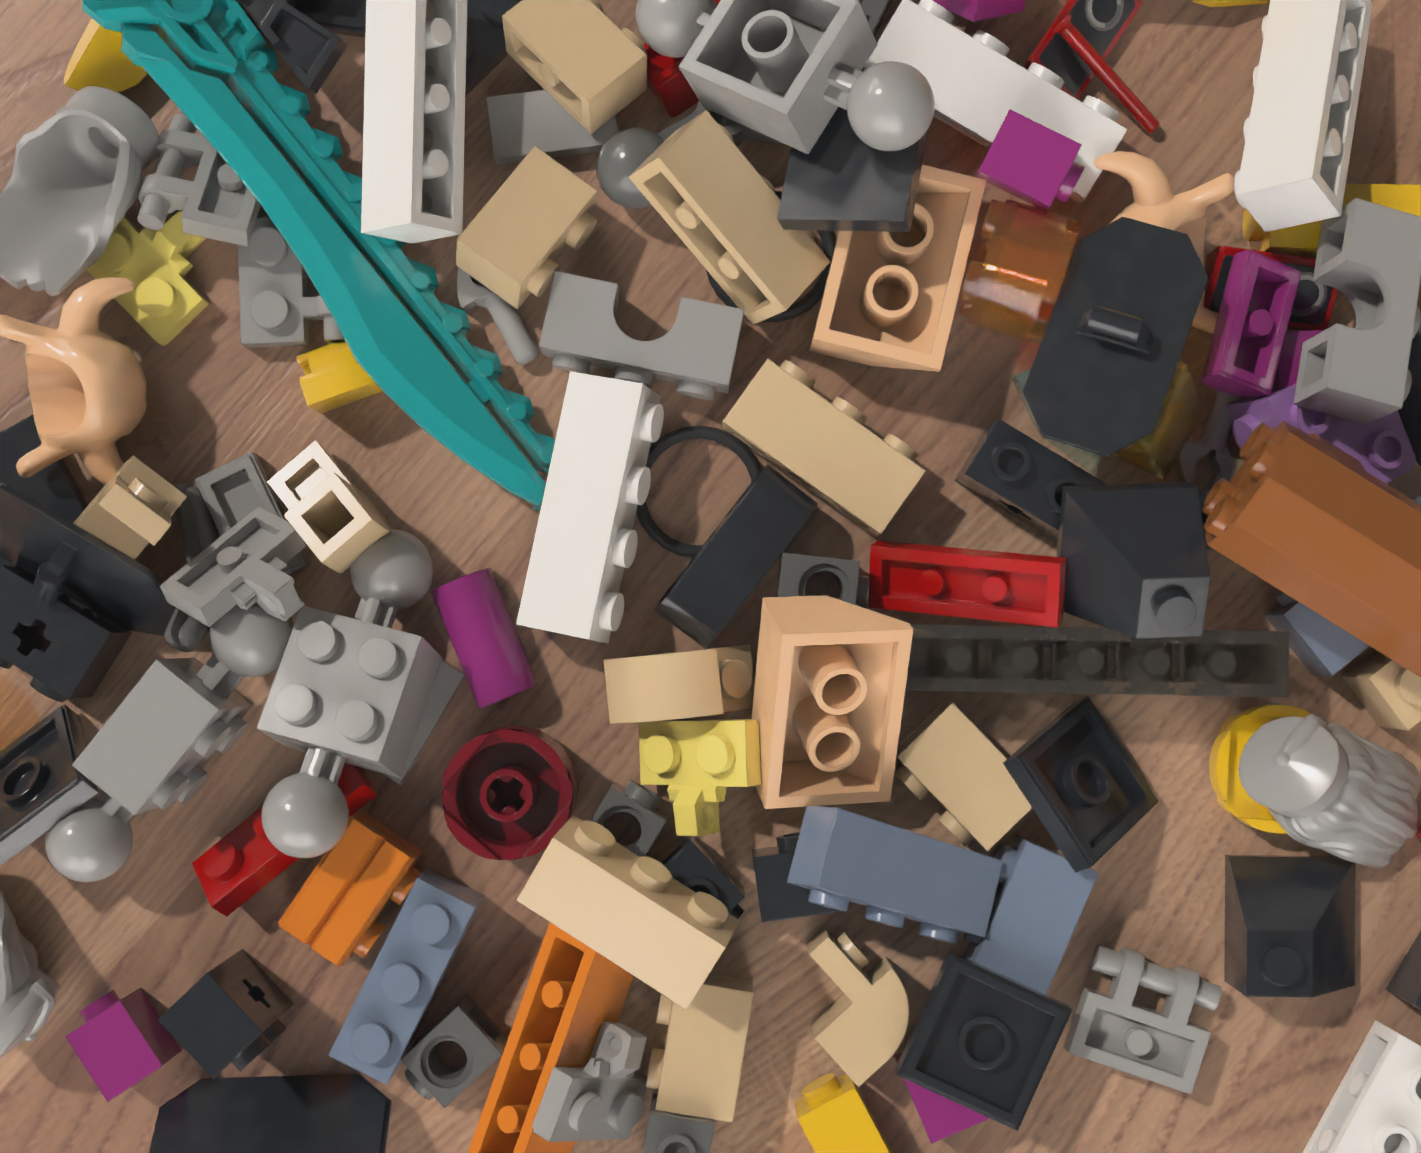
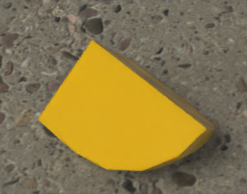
M91 19L67 66L64 86L77 91L88 86H95L120 93L138 85L148 73L143 67L135 65L121 51L122 33L105 29L94 19Z
M346 341L331 343L296 357L298 364L305 373V376L299 377L307 406L321 414L383 392L356 362Z

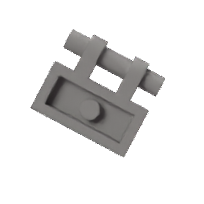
M176 114L173 116L169 129L163 130L159 135V142L155 147V155L158 158L153 174L147 175L141 185L138 198L142 206L138 214V222L148 229L160 230L164 226L167 214L173 213L177 209L183 211L181 216L183 233L248 247L261 204L203 135L195 134L197 128L186 115ZM260 127L261 130L265 133V135L270 139V137L266 134L262 127ZM270 139L274 146L279 150L275 143ZM191 165L198 166L194 181L180 179L183 169Z
M270 217L257 218L248 247L238 245L241 344L247 348L310 345V320H324V342L337 343L345 341L321 296L308 297L307 272ZM336 221V223L340 226V228H341V229L344 231V233L346 234L345 230H344V229L341 227V225Z
M1097 945L1091 957L1090 968L1112 976V983L1108 994L1083 986L1064 1048L1068 1053L1191 1094L1211 1032L1205 1027L1188 1022L1193 1004L1215 1010L1220 1001L1221 987L1201 980L1197 971L1182 966H1176L1174 970L1145 961V956L1141 952L1123 947L1118 952ZM1138 985L1166 995V1002L1162 1013L1133 1003Z

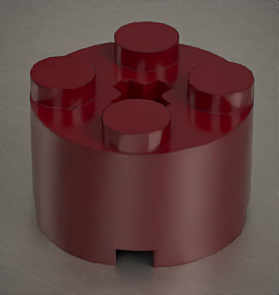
M520 725L495 728L468 741L450 760L444 772L442 783L443 812L446 824L462 846L485 859L516 860L530 857L546 849L555 834L573 815L577 803L579 781L568 753L548 734L535 728ZM516 778L523 784L519 794L525 800V803L523 805L515 800L507 806L499 799L504 789L498 783V780L501 779L507 783Z

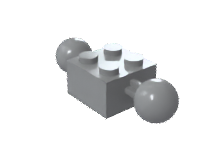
M715 0L637 1L635 17L642 39L651 49L661 55L673 58L684 57L679 65V69L704 108L806 154L810 153L838 107L847 110L850 125L860 140L870 147L882 151H897L913 145L923 137L931 125L935 110L934 95L928 80L919 70L903 62L885 61L877 63L863 72L861 71L875 50L877 42L859 0H721L718 5Z
M391 529L388 534L369 546L350 566L352 584L361 597L354 619L307 606L300 608L256 729L281 745L306 752L300 772L278 782L268 793L262 808V825L268 840L279 851L291 857L312 858L322 855L331 850L344 835L348 824L349 810L346 798L337 784L345 763L398 778L402 777L442 659L422 636L392 629L397 612L409 608L421 600L428 591L433 577L432 559L427 548L418 538L408 532Z
M257 602L247 610L235 605L210 626L209 641L213 654L205 664H202L196 658L155 660L72 764L74 768L102 789L103 792L98 798L89 799L46 832V853L49 861L60 874L79 882H95L111 876L124 865L131 852L133 833L129 821L133 816L157 808L165 810L177 800L184 804L200 789L208 777V773L202 768L217 750L222 754L226 753L240 739L248 727V723L242 718L253 706V703L237 692L235 688L244 677L264 676L279 668L294 627L291 617L286 621L267 614Z

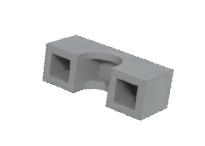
M1355 198L1342 207L1341 216L1322 221L1313 282L1333 287L1341 291L1349 299L1355 311L1356 326L1352 328L1335 324L1303 342L1293 405L1362 424H1368L1402 408L1412 383V375L1410 370H1408L1411 343L1418 331L1421 320V312L1417 307L1421 281L1420 216Z
M554 271L539 343L544 356L553 358V368L589 374L591 366L615 370L614 379L643 383L647 387H651L653 378L678 383L677 393L704 400H713L715 391L728 394L743 324L744 309L681 297L677 318L673 327L664 336L656 340L639 341L627 336L617 325V313L621 299L617 283Z

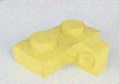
M181 210L164 223L163 228L160 230H151L145 227L140 232L124 216L112 233L99 260L87 269L95 279L124 277L134 282L135 287L132 291L114 299L162 346L173 340L210 304L184 278L193 267L186 257L206 238L183 233L181 221L183 211Z
M757 719L638 722L641 785H669L667 791L669 800L674 801L673 810L677 836H706L719 833V802L725 801L726 788L761 785L760 732Z

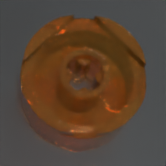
M992 199L982 227L980 237L983 239L978 253V257L985 258L984 263L971 260L960 298L963 299L959 315L968 317V324L1040 345L1065 279L1073 247H1075L1083 220L1007 199L1005 203Z

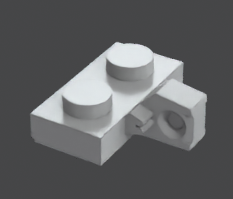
M258 506L161 584L160 588L169 604L208 627L213 625L235 605L247 610L255 602L267 614L286 621L304 606L303 600L299 599L293 585L295 581L293 577L289 576L290 571L287 569L286 563L305 548L306 544L288 521Z
M603 1021L585 1067H553L532 1125L534 1128L533 1132L549 1142L629 1139L632 1128L641 1117L643 1098L647 1089V1076L637 1071L640 1069L647 1037L621 1022Z

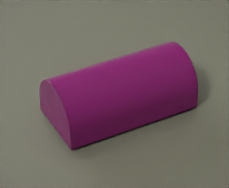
M1252 250L1242 251L1233 256L1201 379L1206 386L1223 393L1243 397L1271 395L1302 274L1301 271Z
M491 568L465 575L431 591L478 709L539 685Z

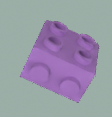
M1297 383L1283 390L1272 391L1270 396L1241 397L1226 404L1233 421V437L1240 449H1242L1254 429L1262 422L1275 429L1280 423L1286 421L1307 435L1317 434L1359 460L1368 473L1385 483L1411 471L1415 465V454L1398 410L1368 424H1362L1293 405Z

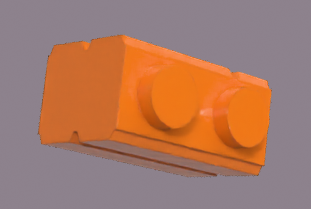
M360 810L352 814L348 819L344 835L331 850L323 855L278 921L279 926L304 944H309L314 951L336 966L342 967L355 953L365 959L387 928V926L378 921L391 900L401 906L407 899L417 877L422 874L414 866L423 852L398 833L392 832L389 827L367 812Z

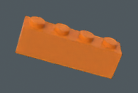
M549 922L468 1153H571L575 1141L549 1142L534 1133L532 1125L553 1067H585L602 1022H618L634 975Z

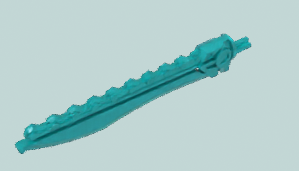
M82 0V10L103 28L122 33L121 51L135 65L144 68L217 150L261 204L304 267L334 318L356 362L425 432L463 462L510 493L532 504L534 510L540 511L546 482L537 471L545 472L548 475L556 439L537 433L530 426V420L535 416L530 398L506 390L497 381L498 377L503 373L499 356L473 346L468 342L465 336L471 330L467 312L439 302L433 293L435 288L439 287L435 268L407 258L401 251L403 245H406L407 242L361 233L362 178L343 171L337 164L338 159L343 156L339 138L310 127L305 120L306 115H309L311 112L307 94L282 85L273 77L274 71H278L279 68L275 51L265 47L267 41L237 0ZM230 89L241 101V103L246 107V109L250 112V114L254 117V119L258 122V124L262 127V129L266 132L270 139L275 143V145L279 148V150L283 153V155L287 158V160L291 163V165L295 168V170L299 173L303 180L308 184V186L312 189V191L316 194V196L320 199V201L324 204V206L328 209V211L332 214L336 221L341 225V227L345 230V232L349 235V237L353 240V242L357 245V247L361 250L365 257L370 261V263L374 266V268L378 271V273L382 276V278L386 281V283L390 286V288L394 291L398 298L403 302V304L407 307V309L411 312V314L415 317V319L419 322V324L423 327L427 334L422 330V328L418 325V323L414 320V318L410 315V313L406 310V308L402 305L398 298L393 294V292L389 289V287L385 284V282L381 279V277L377 274V272L373 269V267L369 264L365 257L360 253V251L356 248V246L352 243V241L348 238V236L344 233V231L340 228L336 221L331 217V215L327 212V210L323 207V205L319 202V200L315 197V195L311 192V190L307 187L303 180L298 176V174L294 171V169L290 166V164L286 161V159L282 156V154L278 151V149L274 146L270 139L265 135V133L261 130V128L257 125V123L253 120V118L249 115V113L245 110L241 103L236 99V97L232 94ZM431 339L436 343V345L440 348V350L444 353V355L448 358V360L452 363V365L456 368L460 375L455 371V369L451 366V364L447 361V359L443 356V354L439 351V349L435 346ZM493 416L498 420V422L502 425V427L506 430V432L510 435V437L514 440V442L518 445L522 452L517 448V446L513 443V441L509 438V436L505 433V431L501 428V426L497 423Z

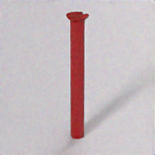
M1072 15L1062 18L1054 26L1051 33H1059L1148 134L1153 132L1160 122L1071 23Z

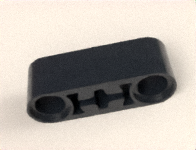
M766 464L666 591L654 611L706 649L724 629L804 526L818 503L774 468Z

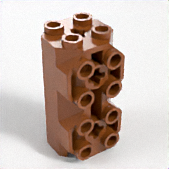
M1286 421L1280 423L1275 429L1262 422L1254 429L1243 445L1239 456L1245 461L1230 482L1224 478L1218 480L1207 494L1201 506V512L1208 516L1204 524L1207 545L1421 677V505L1368 473L1359 460L1317 434L1307 435Z

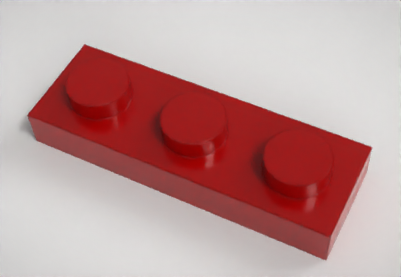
M877 540L870 545L869 607L1058 628L1063 622L1066 558Z
M345 763L337 786L346 798L350 817L377 796V793L362 767ZM263 806L192 862L210 906L226 917L299 859L282 853L270 843L262 825Z

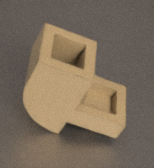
M316 440L267 481L289 509L284 514L289 523L320 562L338 573H343L369 546L391 530L388 522L370 498L361 493L326 448Z
M133 455L106 483L73 524L135 560L149 542L155 546L172 525L171 516L187 496Z
M750 644L603 660L610 724L701 717L753 708L755 685Z
M824 926L806 943L809 955L844 992V995L811 1024L814 1039L859 1087L885 1064L899 1048L908 1025V999L898 974L886 956L866 973L863 968L870 962V959L853 939L845 932L836 939Z

